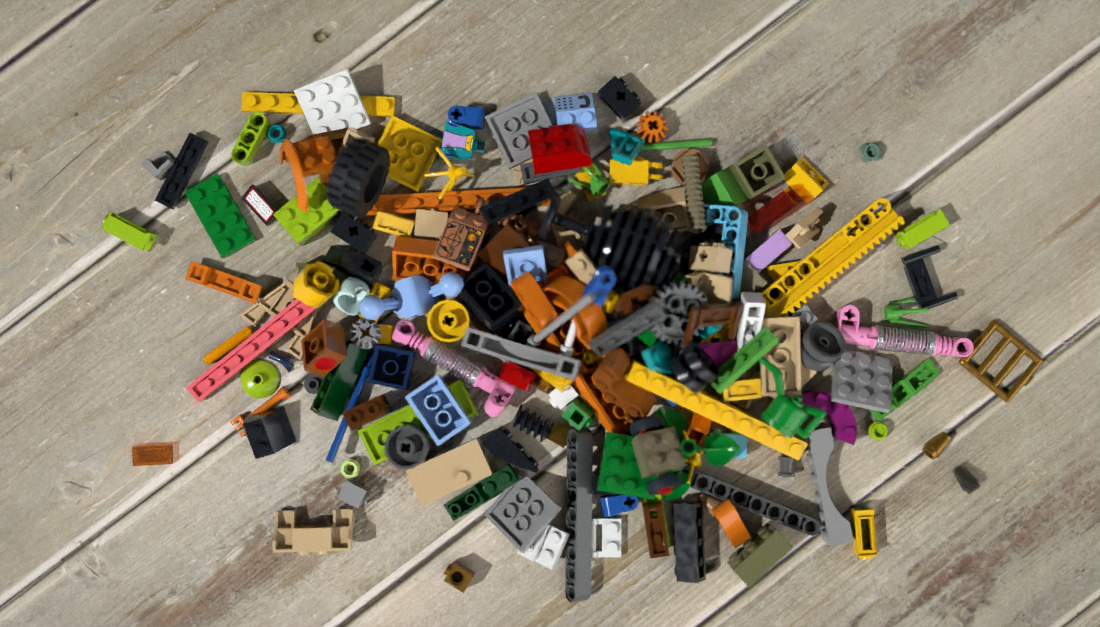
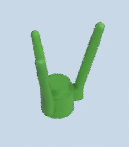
M593 160L592 165L598 175H595L588 167H582L592 177L589 182L591 187L568 176L565 177L567 181L590 191L593 195L597 193L599 195L604 194L610 186L609 180L603 175Z
M912 297L889 302V305L884 306V317L890 323L928 328L926 324L899 318H902L905 313L929 312L930 310L929 308L902 309V306H898L915 301V298Z

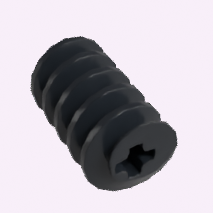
M521 404L513 418V427L515 428L520 424V431L527 428V435L533 431V438L541 435L540 442H543L547 439L555 422L549 425V418L543 422L542 414L536 418V411L529 414V407L522 411L523 404Z

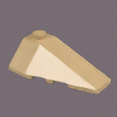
M685 188L667 189L627 204L618 228L624 229L632 205L638 204L639 207L631 226L632 230L636 229L644 207H648L650 212L644 228L649 227L653 215L657 211L661 214L657 229H661L665 218H667L671 222L668 233H672L675 227L679 232L689 231L691 226L688 223L690 220H688L689 214L687 213L688 208L686 206L688 203L686 202ZM619 207L611 211L610 219L612 225Z

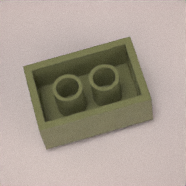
M770 524L762 526L757 531L758 534L753 539L751 538L743 544V548L739 552L735 551L727 562L749 588L793 548Z

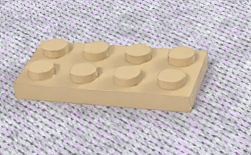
M800 317L763 318L761 330L766 327L779 340L763 357L778 367L781 373H783L785 394L788 396L801 395ZM760 363L762 397L777 396L773 373Z

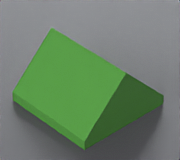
M730 167L714 174L700 184L702 185V196L707 205L737 207L748 200L731 172ZM720 210L716 212V218L720 217Z

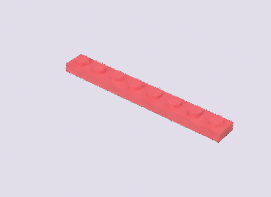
M296 299L186 388L197 402H201L317 308H313Z

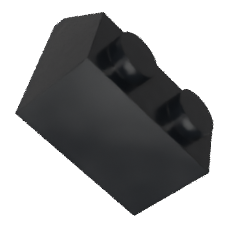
M284 406L249 415L243 422V427L255 459L275 454L296 442Z

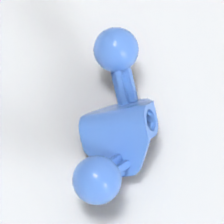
M455 272L443 274L439 284H435L421 275L407 277L396 282L388 299L381 300L376 295L365 296L360 301L359 311L364 318L369 320L377 319L384 311L392 309L394 313L406 319L418 317L429 313L431 308L439 302L440 295L444 294L454 297L460 294L461 289L464 287L463 279Z

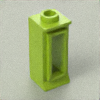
M937 209L900 230V232L895 233L897 237L896 242L904 250L910 249L950 224L942 210Z
M110 212L103 220L102 230L142 251L149 252L158 236L116 213Z

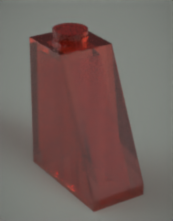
M788 186L748 217L747 224L752 231L756 230L757 233H760L794 208L800 200L790 186Z

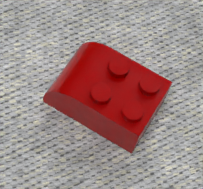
M566 124L528 130L534 174L592 166L586 132L582 127Z

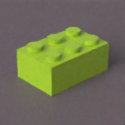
M318 177L306 186L308 197L307 213L297 207L296 195L273 214L296 243L304 246L343 213V211L330 205L326 195L328 192L325 183L321 184Z

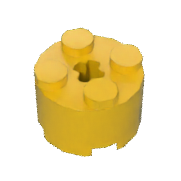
M325 263L307 264L293 281V295L297 300L302 301L306 305L319 308L336 293L339 288V279L336 280L332 273L334 270Z

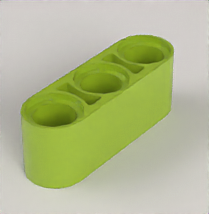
M254 112L249 116L232 149V159L242 166H248L252 163L271 125L269 118L263 113ZM263 118V124L256 126L257 120ZM254 135V141L248 143V137ZM245 152L246 157L243 160H239L240 153Z

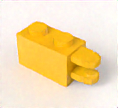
M636 157L631 166L610 159L609 183L610 185L647 186L648 180H663V175L648 174V169L663 168V163H652L649 160H644L643 157Z

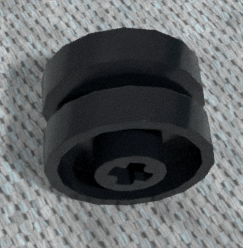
M690 343L683 349V355L677 354L670 360L671 369L676 377L687 389L695 394L700 393L707 387L706 382L711 383L720 376L719 369L711 357L695 343Z

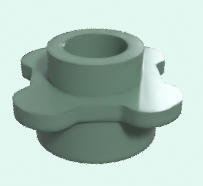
M876 142L860 146V151H862L863 155L861 160L864 163L880 159L879 145Z

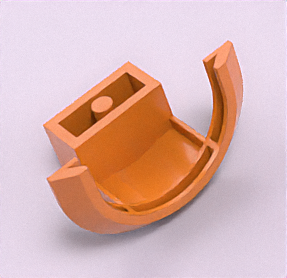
M329 136L293 143L289 139H284L280 147L279 162L283 164L284 160L286 163L289 160L295 180L297 207L306 213L308 212V197L304 177L318 175L321 184L327 183L332 172V166L336 162L337 155Z

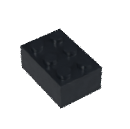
M487 263L463 279L464 287L461 289L458 297L492 335L523 313V304Z

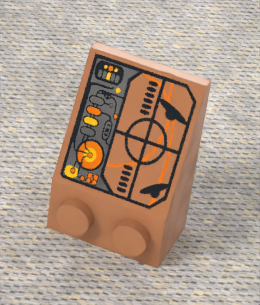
M454 207L432 258L470 271L489 227L486 225L483 217Z

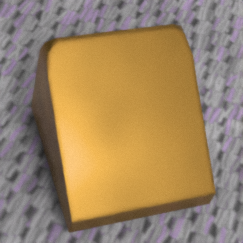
M556 421L547 439L564 448L570 428Z

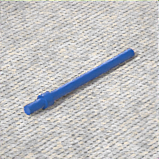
M369 353L365 365L361 367L359 372L361 375L346 411L355 407L369 377L374 353ZM344 416L326 458V461L332 463L348 427Z

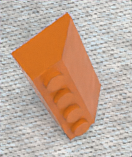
M396 236L392 250L393 280H402L407 277L421 275L435 284H439L441 276L447 272L458 273L464 279L470 275L471 269L467 271L432 258L439 241Z

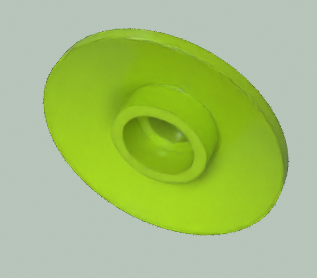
M262 360L253 361L243 369L241 385L249 396L258 399L266 398L276 391L279 385V374L271 363ZM257 376L261 378L260 383H256L255 378Z

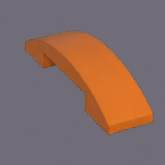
M191 261L185 277L186 280L254 304L257 303L263 287Z

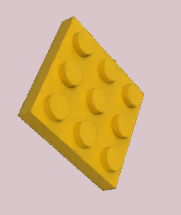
M392 115L377 144L386 148L390 155V167L387 177L419 192L426 178L424 174L429 172L438 154L435 148H441L442 140Z

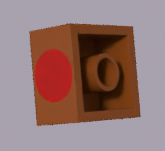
M323 319L301 340L304 371L325 377L347 357L344 328L342 325Z

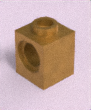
M455 561L453 565L449 563L443 574L446 575L444 581L464 593L475 572ZM456 571L461 572L463 578L457 580L453 577V573Z

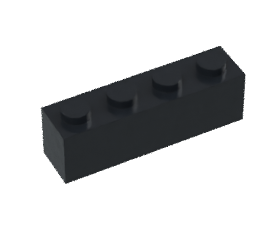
M703 502L673 503L672 516L674 517L673 535L675 537L674 555L676 556L674 572L677 582L700 583L706 580Z

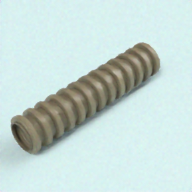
M687 155L681 159V162L683 163L684 188L686 191L685 196L687 197L686 202L688 203L686 205L688 208L687 213L689 214L688 220H690L688 223L691 226L689 231L699 233L707 229V226L704 225L706 220L704 219L703 196H701L703 194L701 191L702 185H700L701 179H699L701 177L699 173L700 168H698V156Z

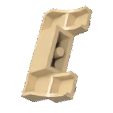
M334 509L333 525H296V510L275 511L273 553L298 552V555H308L310 552L318 551V554L324 555L329 554L330 551H351L353 549L354 509Z

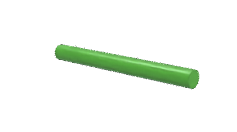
M712 139L644 144L640 152L712 146Z

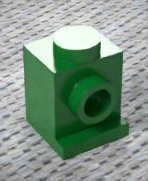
M578 397L569 405L562 414V417L580 431L584 426L588 428L594 421L592 416L595 412Z

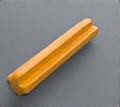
M246 326L204 355L203 361L207 365H211L245 341L254 331L250 326Z

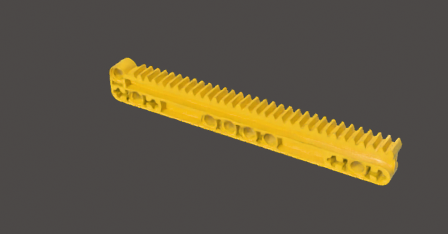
M880 198L871 202L760 292L766 303L763 318L789 317L787 312L794 313V308H801L800 303H807L806 298L812 299V293L818 294V288H825L824 283L830 284V279H836L837 274H843V270L849 269V265L855 264V260L861 259V255L868 253L867 250L874 249L873 245L880 244L879 240H885L886 236L891 235L893 230H897L898 226L905 224L903 217L897 215L887 199ZM881 204L883 206L881 211L872 213V211L879 207L878 205ZM862 215L868 217L869 221L867 225L862 224ZM856 226L857 229L853 230L850 236H847V229H851ZM802 264L808 266L807 274L801 273L800 266ZM787 276H791L794 281L790 287L785 284ZM772 288L778 290V297L775 299L771 298L769 293ZM724 324L718 331L706 339H702L697 344L711 343V338H718L717 342L729 341L727 335L730 324ZM736 332V335H735V339L733 340V341H736V344H737V332Z

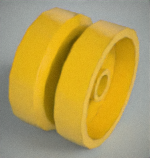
M440 301L428 313L427 324L429 331L440 341H460L464 338L467 327L471 328L470 312L457 301ZM448 318H452L454 320L452 322V325L447 324Z

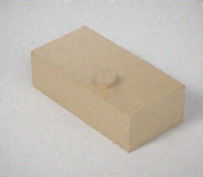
M479 437L427 459L412 469L406 470L421 506L488 477L494 472Z

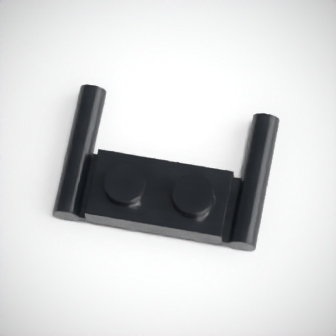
M938 245L901 258L915 301L921 309H931L958 299L956 292L937 298L923 258L941 252Z

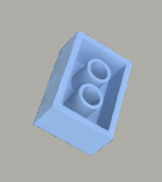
M440 374L405 396L438 446L472 423Z

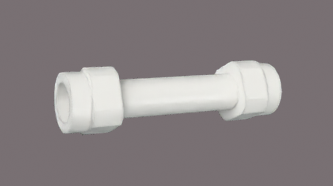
M570 318L572 322L565 345H561L559 354L571 358L574 351L572 345L577 333L576 325L572 318Z

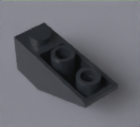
M332 245L322 262L352 277L361 279L372 287L382 273V262L366 254Z
M500 426L483 442V445L495 458L535 473L539 471L537 467L539 465L532 456L529 458L524 453L526 449L520 442L515 443L511 439L513 435L506 427L502 429Z

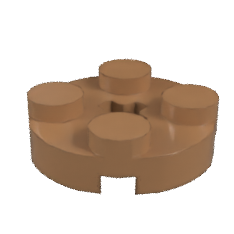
M683 149L673 158L670 169L673 179L678 184L685 187L681 159L687 155L698 156L697 162H699L698 168H700L699 173L701 176L699 179H701V183L706 179L709 171V161L705 154L699 150Z

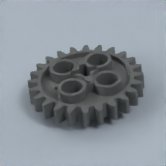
M678 281L677 286L671 282L670 288L663 285L664 291L657 290L659 296L651 297L662 308L677 312L673 314L671 311L665 310L667 317H669L668 320L663 323V319L649 327L656 337L662 342L665 340L668 344L673 342L677 345L679 340L683 343L689 317L679 314L680 312L690 315L691 308H687L691 303V307L697 308L698 306L708 305L705 303L707 298L695 285L691 286L688 282L684 284L681 281ZM675 298L674 303L670 305L671 300ZM695 326L693 334L698 336L697 330H704V327Z

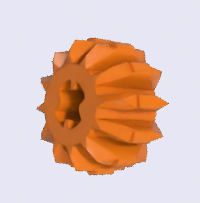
M654 110L652 116L649 111H646V117L641 115L639 117L641 122L636 124L640 128L637 130V134L643 133L641 137L643 139L648 137V143H651L653 138L658 143L660 141L659 137L664 139L666 136L664 132L669 130L667 126H664L668 123V120H661L664 116L663 113L659 117L656 116V110ZM655 124V129L650 130L649 126Z

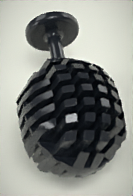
M556 193L554 194L545 215L539 238L546 239L553 225L582 234L584 250L590 238L593 244L588 256L592 262L598 246L604 248L597 269L604 266L609 252L614 254L609 266L613 272H615L620 257L624 258L615 286L621 288L631 261L635 262L626 288L628 290L634 288L643 264L646 265L639 287L648 285L655 267H658L652 284L654 286H660L667 268H671L667 281L678 270L682 260V243L678 248L677 254L673 253L680 235L676 227L672 231L666 247L663 246L671 224L667 218H665L656 241L653 240L661 216L659 212L655 211L647 233L643 236L642 232L650 212L648 207H644L635 232H632L630 229L639 207L638 204L632 205L624 229H621L618 226L627 203L620 204L612 226L606 225L614 204L606 207L600 225H594L598 213L588 224L559 214L558 209L561 203V196Z

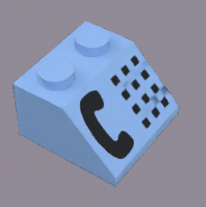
M592 93L554 97L557 126L574 124L582 127L585 132L596 131L597 124Z

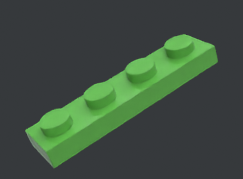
M764 327L718 368L720 376L710 384L721 394L779 342L778 338Z

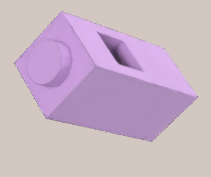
M779 229L746 256L743 262L747 259L760 272L791 246L792 243Z

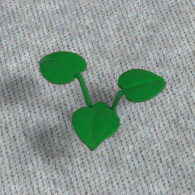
M660 407L657 411L656 416H662L664 419L665 427L663 429L675 428L677 438L682 442L681 452L684 462L687 457H692L695 455L696 450L706 451L705 458L710 464L723 466L730 462L740 450L739 445L733 439L719 433L710 434L704 439L706 448L697 446L691 439L684 440L679 435L683 434V430H687L685 416L676 410ZM683 467L679 471L666 473V475H680L682 486L672 490L669 494L662 495L664 500L677 499L688 491L691 482L687 483L688 473L682 472Z

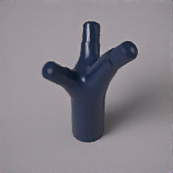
M270 352V359L279 362L288 372H291L290 366L293 367L294 364L289 360L294 359L295 356H282L276 352Z

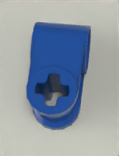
M453 106L448 111L449 122L470 129L481 130L484 128L485 109L481 107ZM456 113H459L458 119H454Z
M606 265L599 267L585 287L582 297L586 296L589 292H593L595 299L591 302L601 306L615 283L613 270ZM608 273L609 278H604L603 280L602 275L606 276Z
M616 494L600 497L605 517L632 511L638 506V498L635 496ZM627 497L634 499L632 504H628Z

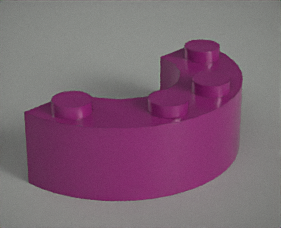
M815 390L801 392L799 396L803 398L802 402L804 405L826 411L834 438L851 445L855 444L857 425L854 414L848 405L832 402L831 393Z

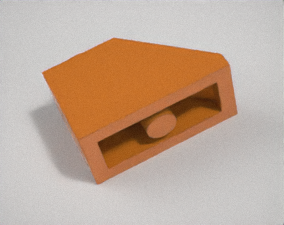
M693 411L687 422L686 432L689 439L701 447L709 433L712 420Z

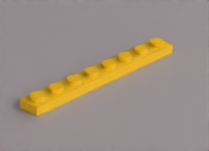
M242 92L241 111L243 113L304 114L296 94ZM360 96L369 117L395 116V97Z

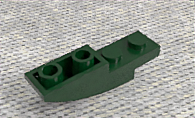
M508 463L499 470L494 471L492 475L483 478L446 502L444 507L452 520L455 521L520 479L511 464Z

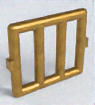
M992 320L980 336H975L972 340L974 349L971 355L961 357L959 360V364L1005 402H1010L1023 386L1029 384L1031 381L1029 378L1043 362V359L996 320ZM996 330L1003 338L980 366L976 368L969 360L992 332ZM1011 342L1018 350L991 381L983 373L1007 344ZM1025 354L1033 362L1006 393L998 385Z

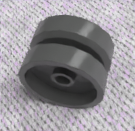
M824 321L810 324L805 332L800 335L801 363L810 370L825 371L834 364L846 349V341L843 334L835 326Z
M413 424L402 425L394 429L387 436L384 445L385 455L388 461L395 467L412 469L420 465L428 456L430 439L426 431L421 427ZM409 443L411 447L406 449L405 444Z

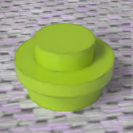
M875 421L870 424L868 434L872 439L880 441L886 438L888 428L883 422Z

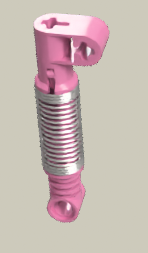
M852 305L842 306L836 312L834 326L843 334L846 344L868 346L873 350L880 349L925 356L940 354L967 357L971 355L974 349L972 341L967 338L946 337L931 331L921 332L920 330L887 328L886 326L879 325L871 327L859 326L860 313ZM848 312L851 314V317L844 316V313ZM847 320L852 322V325H844L841 322ZM960 342L963 344L964 347L962 352H959L958 350V344Z
M400 320L397 323L392 334V340L396 345L408 346L409 344V348L414 347V351L418 349L417 352L420 353V357L426 361H429L432 357L430 363L434 361L433 365L437 363L436 366L440 365L439 368L443 367L442 370L446 368L445 372L449 370L448 373L452 372L451 375L455 373L454 377L458 375L457 378L461 377L460 380L463 379V382L467 380L466 383L474 388L479 387L490 393L484 405L485 412L492 417H498L502 414L516 386L500 379L499 376L488 371L486 366L477 361L475 362L474 359L472 360L468 356L466 357L460 351L457 352L456 349L454 350L448 344L445 345L444 342L442 343L433 336L424 337L425 334L423 333L420 335L421 332H416L412 322Z

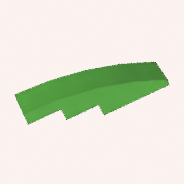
M929 358L922 361L892 384L891 411L899 408L911 396L918 394L940 374ZM869 409L877 421L882 420L889 414Z

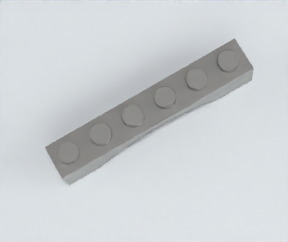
M469 327L466 329L461 345L474 351L577 381L582 364L579 360L536 349Z
M817 427L811 433L812 435L804 440L808 443L806 446L808 450L806 460L808 466L811 465L812 473H810V480L812 485H815L816 490L813 493L814 500L819 505L820 510L817 511L819 522H822L823 530H821L822 539L830 546L851 543L854 540L850 522L835 508L827 489V464L834 448L831 427Z

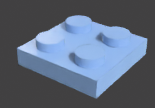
M542 245L503 250L509 287H512L510 284L512 280L526 271L532 274L537 283L548 282Z

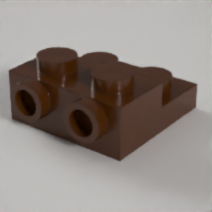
M642 285L620 294L614 307V312L616 314L624 313L625 316L638 312L646 307L648 303L654 302L651 297H658L657 290L663 292V286Z

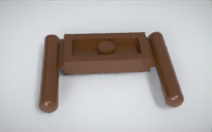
M737 302L736 304L726 303L698 306V308L691 307L683 345L688 346L691 343L695 326L705 327L730 324L727 339L733 341L744 304Z

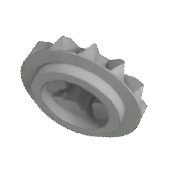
M359 319L351 327L350 339L358 348H373L381 339L380 327L375 321ZM370 328L369 335L371 337L365 336L361 339V330L366 331Z

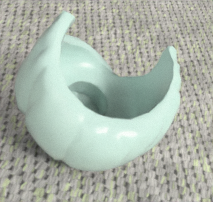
M346 278L339 283V288L333 295V302L345 314L351 316L359 315L360 301L369 295L370 289L359 278Z

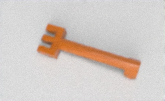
M284 385L275 395L249 415L267 411L281 399L285 400L292 394L286 390L287 387ZM239 414L232 421H230L232 425L236 424L238 421L240 422V424L235 427L236 431H239L241 428H244L243 422L246 419V417H244L243 414ZM245 430L239 434L241 437L246 435Z

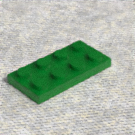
M217 173L185 191L188 200L221 258L224 259L257 240L220 174Z

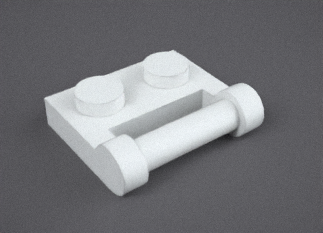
M592 517L591 558L621 557V518ZM597 524H602V550H596Z

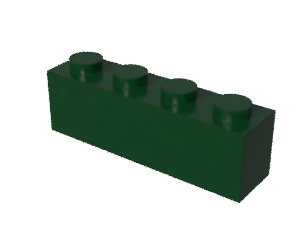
M346 340L347 357L324 377L310 408L317 415L338 421L344 411L345 403L351 395L352 387L359 377V371L366 361L369 351L358 348L352 342Z

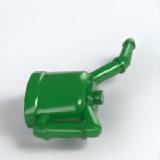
M762 356L758 361L773 373L777 396L767 409L763 411L761 417L770 426L789 438H793L795 434L804 439L812 435L811 433L818 424L824 420L826 411L804 405L802 402L803 398L799 395L788 396L785 394L783 373H781L778 367ZM809 414L815 415L805 429L801 428Z

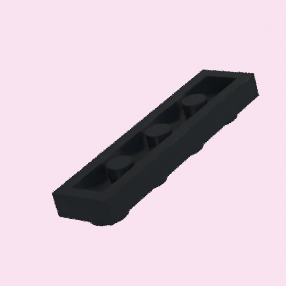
M192 133L188 134L155 201L173 210L175 209L209 143L208 141Z
M549 178L481 206L479 210L486 225L489 226L552 199L556 192Z

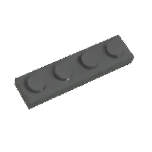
M655 300L588 342L589 346L599 357H602L667 317V314Z

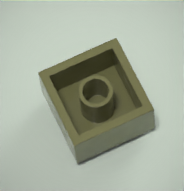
M767 145L730 167L748 201L786 179Z

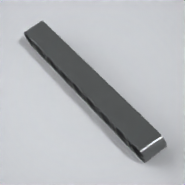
M583 428L580 431L578 429H570L567 434L566 532L570 535L566 542L565 596L569 602L585 601L591 596L593 434L588 428Z
M685 465L683 470L689 471L690 467ZM693 470L691 488L723 501L729 499L735 506L804 534L813 536L820 531V523L807 514L699 470ZM705 477L707 483L702 487L698 486L699 478ZM720 484L724 485V491L721 494H717L715 491L716 487ZM736 492L742 493V498L739 501H734L733 497ZM759 499L760 505L757 508H752V501ZM774 506H777V513L775 515H770V509ZM795 514V520L789 523L787 520L788 516ZM813 521V527L810 530H806V523Z

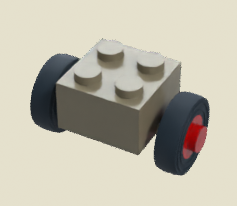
M662 416L642 417L629 426L630 432L634 436L631 442L642 479L658 476V478L646 484L649 495H666L682 486L680 475H666V473L679 471L685 466L675 428L663 429L665 423Z

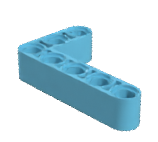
M704 204V219L707 223L723 224L721 244H725V248L732 249L735 253L730 264V269L733 272L731 277V302H734L740 295L748 213L745 209L739 207ZM718 210H720V214H721V215H720V217L717 219V218H716V212H717ZM736 211H738L739 217H738V219L735 221V220H734V213H735ZM733 231L737 233L735 240L732 239ZM718 273L719 275L728 276V273Z

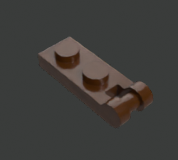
M655 501V504L642 503L650 559L670 556L662 501ZM657 511V517L650 518V512Z

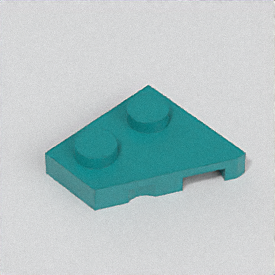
M611 127L609 136L612 159L631 166L643 148L645 139Z
M661 340L657 341L642 352L649 371H658L661 374L669 373L670 376L675 375L670 366V360L673 358L671 349L665 340L663 342Z

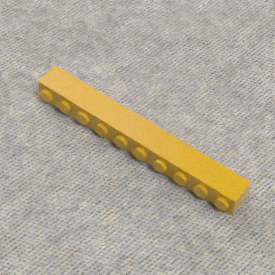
M633 357L623 374L629 382L796 460L800 459L808 445L801 436L795 434L793 438H789L770 426L763 418L729 402H724L703 390L698 394L691 392L676 377L670 376L667 373L661 374L658 371H649L646 363Z

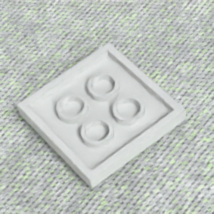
M348 69L294 90L315 138L330 136L329 138L333 139L338 137L339 134H346L347 129H359L371 124Z

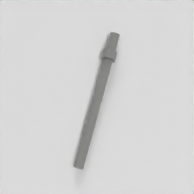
M589 292L539 333L530 336L523 345L533 348L537 347L542 339L593 301L595 294Z

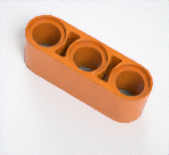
M526 271L510 282L514 292L538 328L543 329L558 318L556 311L530 272Z
M729 499L711 509L734 548L751 539L750 534Z

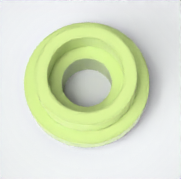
M347 459L341 465V472L347 478H354L360 472V464L355 459ZM348 465L354 466L353 472L348 470Z

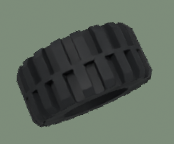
M359 137L347 142V145L338 154L328 178V192L326 195L332 207L355 217L364 216L368 211H371L383 191L382 189L389 173L390 155L386 148Z

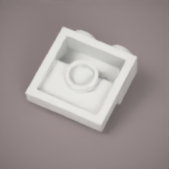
M549 523L525 553L519 550L516 553L531 561H536L551 570H555L570 534Z

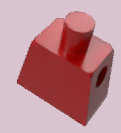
M505 360L498 374L500 379L528 392L531 391L538 377L536 373Z

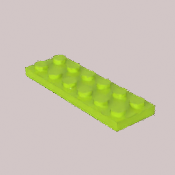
M458 380L448 385L468 417L471 418L477 415L478 411L463 381ZM411 405L358 430L374 465L387 459L384 449L386 438L394 429L402 425L413 424L419 426L426 431L429 438L432 437ZM409 443L405 444L406 449L411 447Z

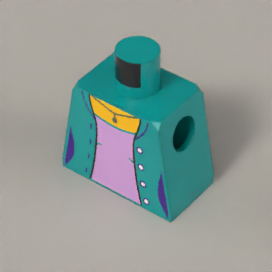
M449 121L445 122L441 151L449 160H472L474 151L485 152L486 142L476 140L475 130Z

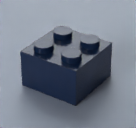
M376 344L368 383L405 391L409 390L417 352Z

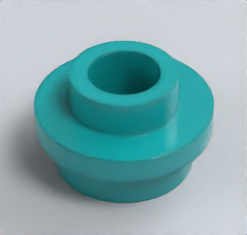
M274 124L267 130V137L273 143H281L286 138L287 132L282 125ZM276 131H280L279 137L274 136Z

